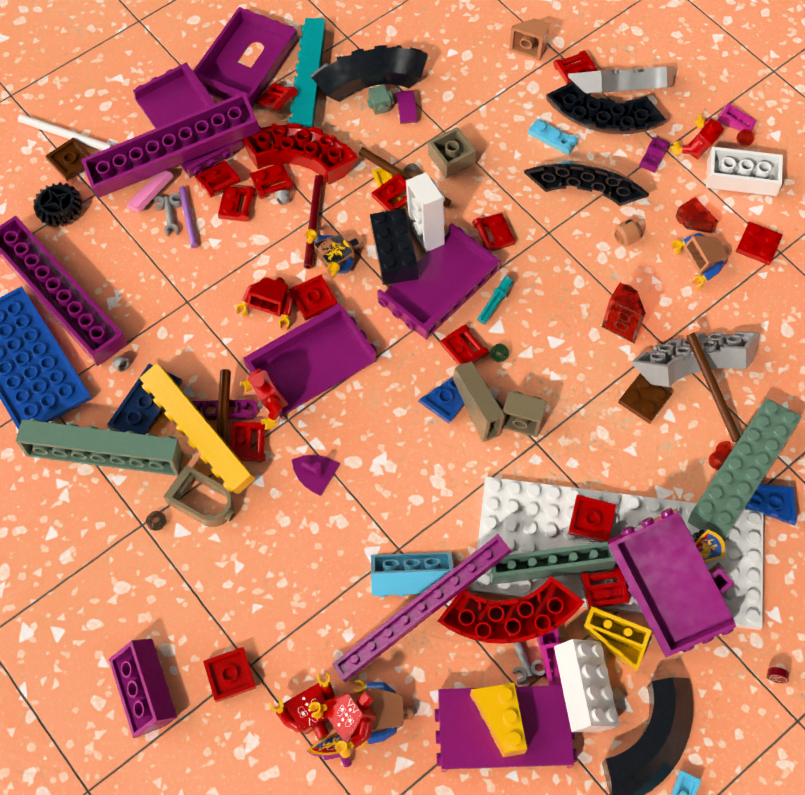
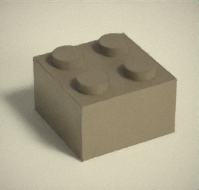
M458 127L428 141V156L446 179L476 163V150Z
M508 391L503 408L505 417L502 428L537 437L547 401L537 396H526L518 391Z

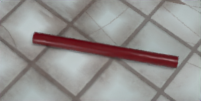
M315 175L308 225V229H313L316 233L323 185L322 175ZM306 241L303 265L306 269H311L313 266L314 241L311 244Z

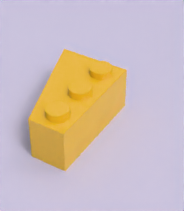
M592 606L583 626V630L596 641H601V645L634 673L638 671L652 630Z
M509 683L471 689L470 696L490 730V734L502 756L509 757L525 754L527 745L515 684Z

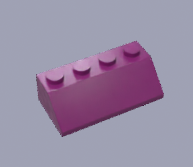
M152 638L131 640L109 658L133 738L165 727L177 718L176 709Z

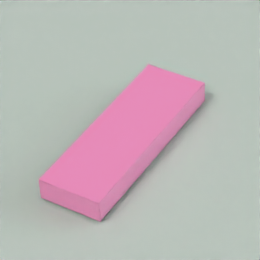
M163 171L154 175L126 205L127 208L140 213L173 178L172 173Z

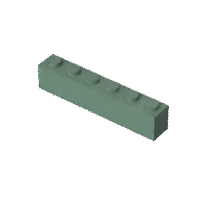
M608 542L507 555L489 570L491 585L550 576L555 577L580 572L613 569L616 560L608 546Z

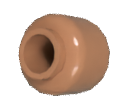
M631 219L618 224L614 232L616 241L624 246H629L638 241L641 237L640 232H642L641 225Z

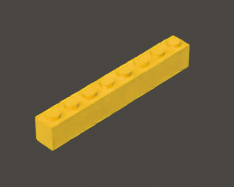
M156 363L140 377V380L144 383L142 385L143 389L148 394L152 393L154 395L153 401L160 408L164 407L166 417L171 422L174 420L178 424L176 429L183 436L185 434L188 436L189 440L187 442L193 449L197 448L201 452L199 456L206 464L209 462L212 465L211 471L217 478L221 477L225 481L223 486L230 493L233 491L239 495L256 480L254 475L162 366Z

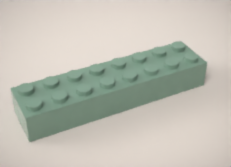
M766 398L692 510L688 523L700 530L708 528L717 532L725 542L795 432L802 416Z
M22 419L16 437V442L26 457L173 476L179 475L184 456L178 439L172 436L157 437L151 433L141 435L133 431L118 432L111 428L102 430L94 426H87L86 428L72 423L63 425L55 421L47 423L37 419Z

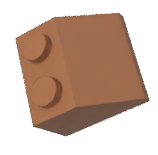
M534 18L512 25L509 51L540 61L547 47L550 23Z

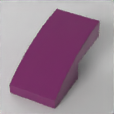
M414 91L397 92L400 124L417 123Z
M653 137L645 155L640 161L639 167L655 173L670 143Z

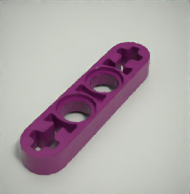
M218 400L192 401L199 411H201L200 407H202V415L207 420H217ZM229 400V406L235 407V411L228 415V420L253 419L257 416L258 407L255 401ZM212 406L216 408L215 413H206V409L208 407ZM249 406L252 407L251 412H247Z

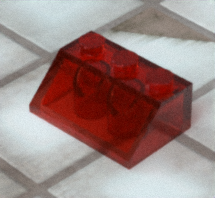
M620 282L609 299L601 326L634 344L646 315L638 291L633 289L632 286Z

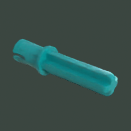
M505 276L499 286L493 290L494 294L478 316V322L486 324L501 300L507 297L506 294L514 284L511 278Z

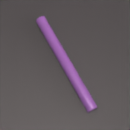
M182 186L179 188L190 245L191 248H196L198 243L186 187Z

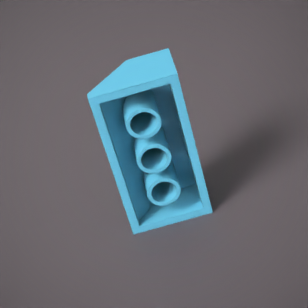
M452 552L371 555L372 596L421 595L454 569Z

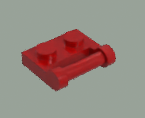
M585 50L580 51L577 55L563 60L557 59L553 62L555 69L559 71L566 84L573 82L568 77V74L598 70Z
M273 83L256 103L259 107L278 111L284 107L291 97H296L298 91L292 86L284 87L279 83Z
M226 161L195 176L196 181L205 190L209 198L214 197L215 193L232 184L241 182L239 175Z
M283 163L250 173V178L260 199L280 190L293 189L292 181Z
M397 174L371 192V196L386 211L400 209L407 204V195L394 205H391L390 202L404 192H407L406 180L400 174Z
M229 186L225 188L218 211V218L243 222L249 221L250 206L256 189L251 186L246 188ZM245 196L243 210L238 213L241 197Z
M503 213L485 218H476L472 221L484 244L483 247L488 248L490 252L515 245L514 237ZM484 226L488 227L494 243L490 242Z
M463 325L440 340L441 346L458 365L471 361L474 364L490 353L473 336L467 325ZM461 336H464L477 350L476 353L473 352Z
M232 422L231 449L241 461H266L264 447L265 432L267 430H265V424L262 425V422ZM252 431H257L256 453H251Z
M619 567L602 572H580L588 609L591 606L598 608L629 603L630 599L625 578ZM612 578L617 580V582L590 585V581Z

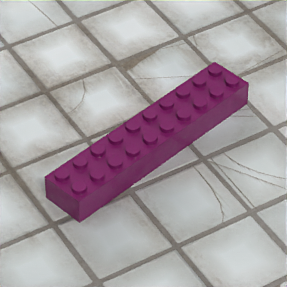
M245 92L85 157L81 161L92 190L100 198L260 132L261 129Z
M16 215L0 225V257L97 367L128 345L122 331Z

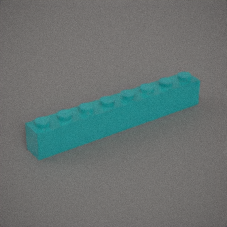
M305 18V24L301 26V35L303 37H300L299 41L301 50H298V60L300 61L296 63V73L298 76L294 77V87H296L298 93L296 97H292V100H294V103H291L290 106L292 117H289L288 122L300 124L301 127H314L319 86L311 78V74L322 66L326 34L325 19Z

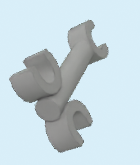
M173 193L164 198L161 196L154 197L155 203H160L155 205L156 211H161L165 208L167 225L164 231L167 237H169L170 230H174L176 235L179 234L178 227L174 224L172 207L179 208L181 206L180 201H174L180 199L178 193Z
M513 643L522 667H515L512 672L513 674L520 672L523 675L521 679L516 681L517 684H523L526 678L528 679L533 676L542 677L545 674V670L540 672L535 670V666L540 665L541 660H535L530 665L522 643Z

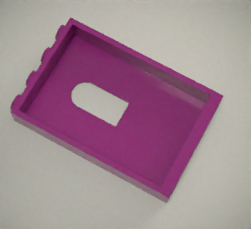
M238 7L193 72L210 95L226 100L245 92L251 108H253L297 43V29L248 9ZM258 42L264 46L263 51L251 68L237 63L251 43Z

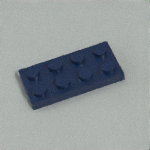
M149 363L140 377L154 365ZM168 373L176 384L180 386L182 383L181 378ZM140 377L108 422L109 428L115 429L118 432L133 431L137 434L145 435L150 432L164 411L163 406L160 408L153 401L154 395L152 393L148 394L143 389L142 385L144 383L140 380Z

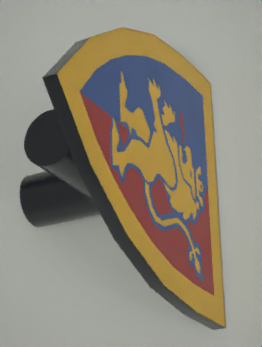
M707 528L692 535L704 562L725 557V543L717 532Z

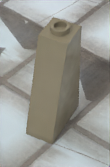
M472 361L466 364H459L454 369L453 380L481 441L485 442L500 436L505 417L504 413Z

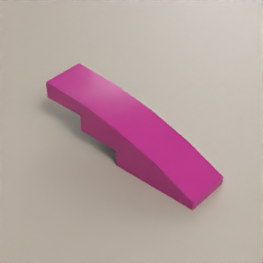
M558 628L543 636L537 637L549 686L562 685L554 646L561 644L562 641H560Z

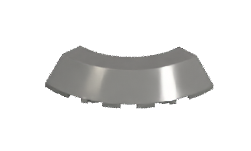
M663 66L643 69L581 72L568 74V77L585 93L672 87L676 67Z
M717 331L708 336H705V333H698L696 336L711 369L734 368L746 370L753 362L760 333L735 331V334H723V331ZM680 337L669 340L668 344L656 345L653 351L649 353L645 351L632 361V365L650 384L670 387L677 380L701 371L688 340H681Z

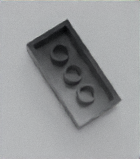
M405 208L370 214L371 230L382 284L387 285L419 279L418 264Z

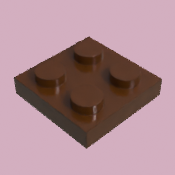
M73 137L45 157L59 174L68 181L85 170L81 159L90 156V153Z
M640 373L619 399L618 403L651 424L670 399L672 393L661 386L650 384Z

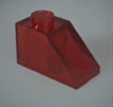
M696 197L679 206L675 216L677 221L686 229L713 233L719 222Z

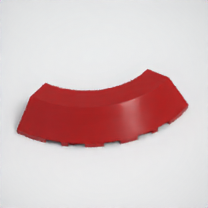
M274 123L272 126L262 128L259 126L260 132L242 139L250 159L258 170L279 163L299 165L322 175L328 184L344 178L358 161V156L345 143L343 144L338 141L335 136L325 134L323 130L315 127H301L300 124L288 123V125H276Z
M550 576L534 592L513 600H487L464 589L454 598L437 622L447 629L472 640L496 644L518 643L543 636L555 630L570 619L585 601Z

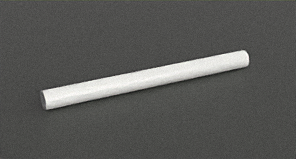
M23 114L18 116V122L67 139L74 137L79 143L99 150H105L113 146Z

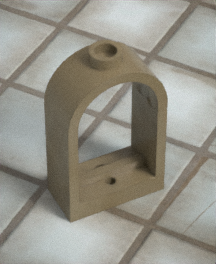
M185 465L163 496L168 505L208 527H217L227 521L230 522L236 514L229 491L220 483L188 465ZM195 479L223 495L227 499V505L220 514L205 516L178 500L192 480Z

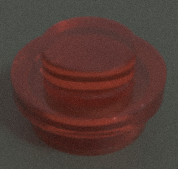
M748 129L741 130L737 134V142L743 146L751 145L754 141L753 132Z

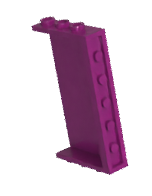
M187 62L174 69H169L165 74L154 77L151 81L144 85H139L133 90L135 101L155 129L216 104ZM242 139L180 165L189 178L202 173L203 170L217 165L223 159H229L234 153L243 149Z
M453 223L449 225V233L444 237L445 244L430 250L417 262L419 279L394 283L385 292L381 289L377 291L378 303L382 307L388 308L395 318H400L409 329L415 330L426 340L500 269L501 260L495 257L488 248L482 247L475 238L469 237L462 228L456 227Z
M339 303L243 357L245 367L250 372L249 376L257 368L266 370L273 376L288 403L279 414V417H282L376 362V353L378 352L374 344H370L367 341L365 332L362 329L359 330L354 317L349 316Z
M668 508L660 513L661 516L655 519L652 517L646 518L640 522V526L635 528L629 526L621 531L622 534L608 540V546L665 658L680 651H690L695 647L694 645L701 642L703 644L708 643L714 639V636L719 634H729L736 627L735 620L677 508L674 510Z
M562 685L515 687L527 751L525 754L509 757L502 756L490 734V730L470 696L471 689L477 688L438 689V709H435V722H439V731H435L436 744H440V753H436L437 766H441V773L446 772L448 769L567 766V768H572L574 762H577V750L572 745V740H575V732L571 731Z

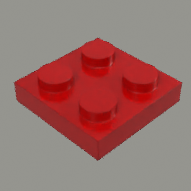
M749 221L735 252L770 265L783 234Z
M322 274L288 289L305 321L338 304Z
M577 495L568 534L600 543L608 542L616 504Z
M244 647L203 661L216 703L256 689Z

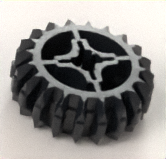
M59 182L58 185L52 183V186L46 185V189H40V193L36 194V199L33 200V209L36 212L37 218L48 226L53 224V226L57 227L60 224L64 227V223L70 224V220H76V216L80 215V210L83 207L80 193L73 186L68 185V183L63 185Z

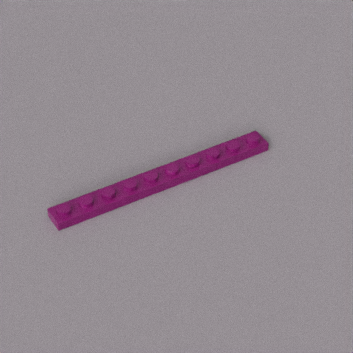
M499 534L332 663L341 679L347 682L509 555L512 551Z

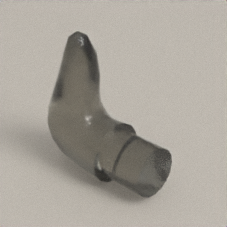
M409 163L403 169L409 175L412 172L418 175L423 174L415 163Z

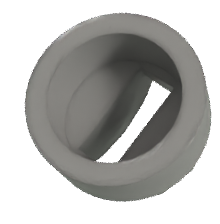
M286 190L277 191V202L281 205L287 204L290 200V192Z
M122 355L117 356L113 360V366L119 372H124L130 366V360Z

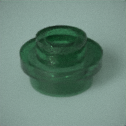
M496 344L491 348L490 356L496 362H503L508 358L509 350L503 344Z

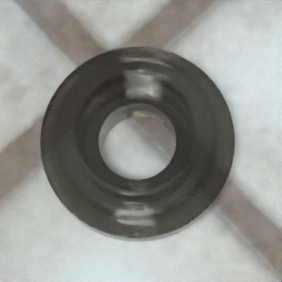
M153 511L147 516L146 525L150 530H161L166 525V517L160 511ZM154 518H159L158 522H152Z

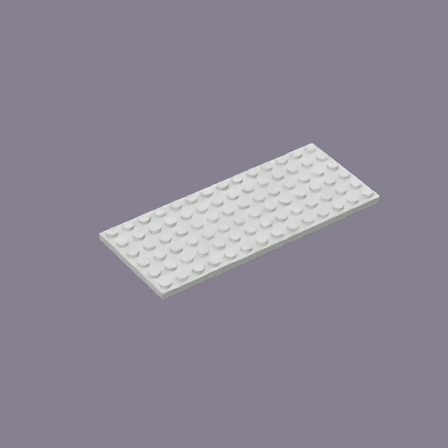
M485 477L477 550L497 534L511 549L512 552L509 555L600 543L568 534L577 495L616 504L609 539L622 534L621 531L629 526L634 528L640 526V522L646 518L652 517L655 519L661 516L660 513L668 508H672V510L678 509L692 536L700 531V529L688 523L690 514L697 503ZM745 509L724 542L725 557L705 563L710 570L719 562L733 577L735 584L721 595L735 620L736 627L761 630L763 608V513ZM613 568V569H607V570H600V571H592V572H587V573L609 571V570H614V568ZM488 570L473 582L472 592L519 599L537 590L549 577L491 585ZM580 573L553 577L585 601L581 607H587ZM612 578L590 581V585L617 582V580ZM629 591V603L597 608L643 615L636 599Z

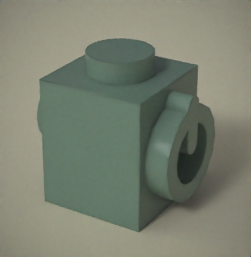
M385 85L368 89L367 103L369 109H372L375 115L391 111V105L394 104L390 89L386 90Z

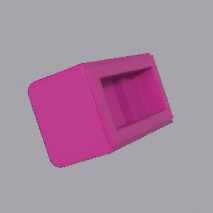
M729 103L722 109L716 120L723 125L747 134L751 133L756 123L755 119Z

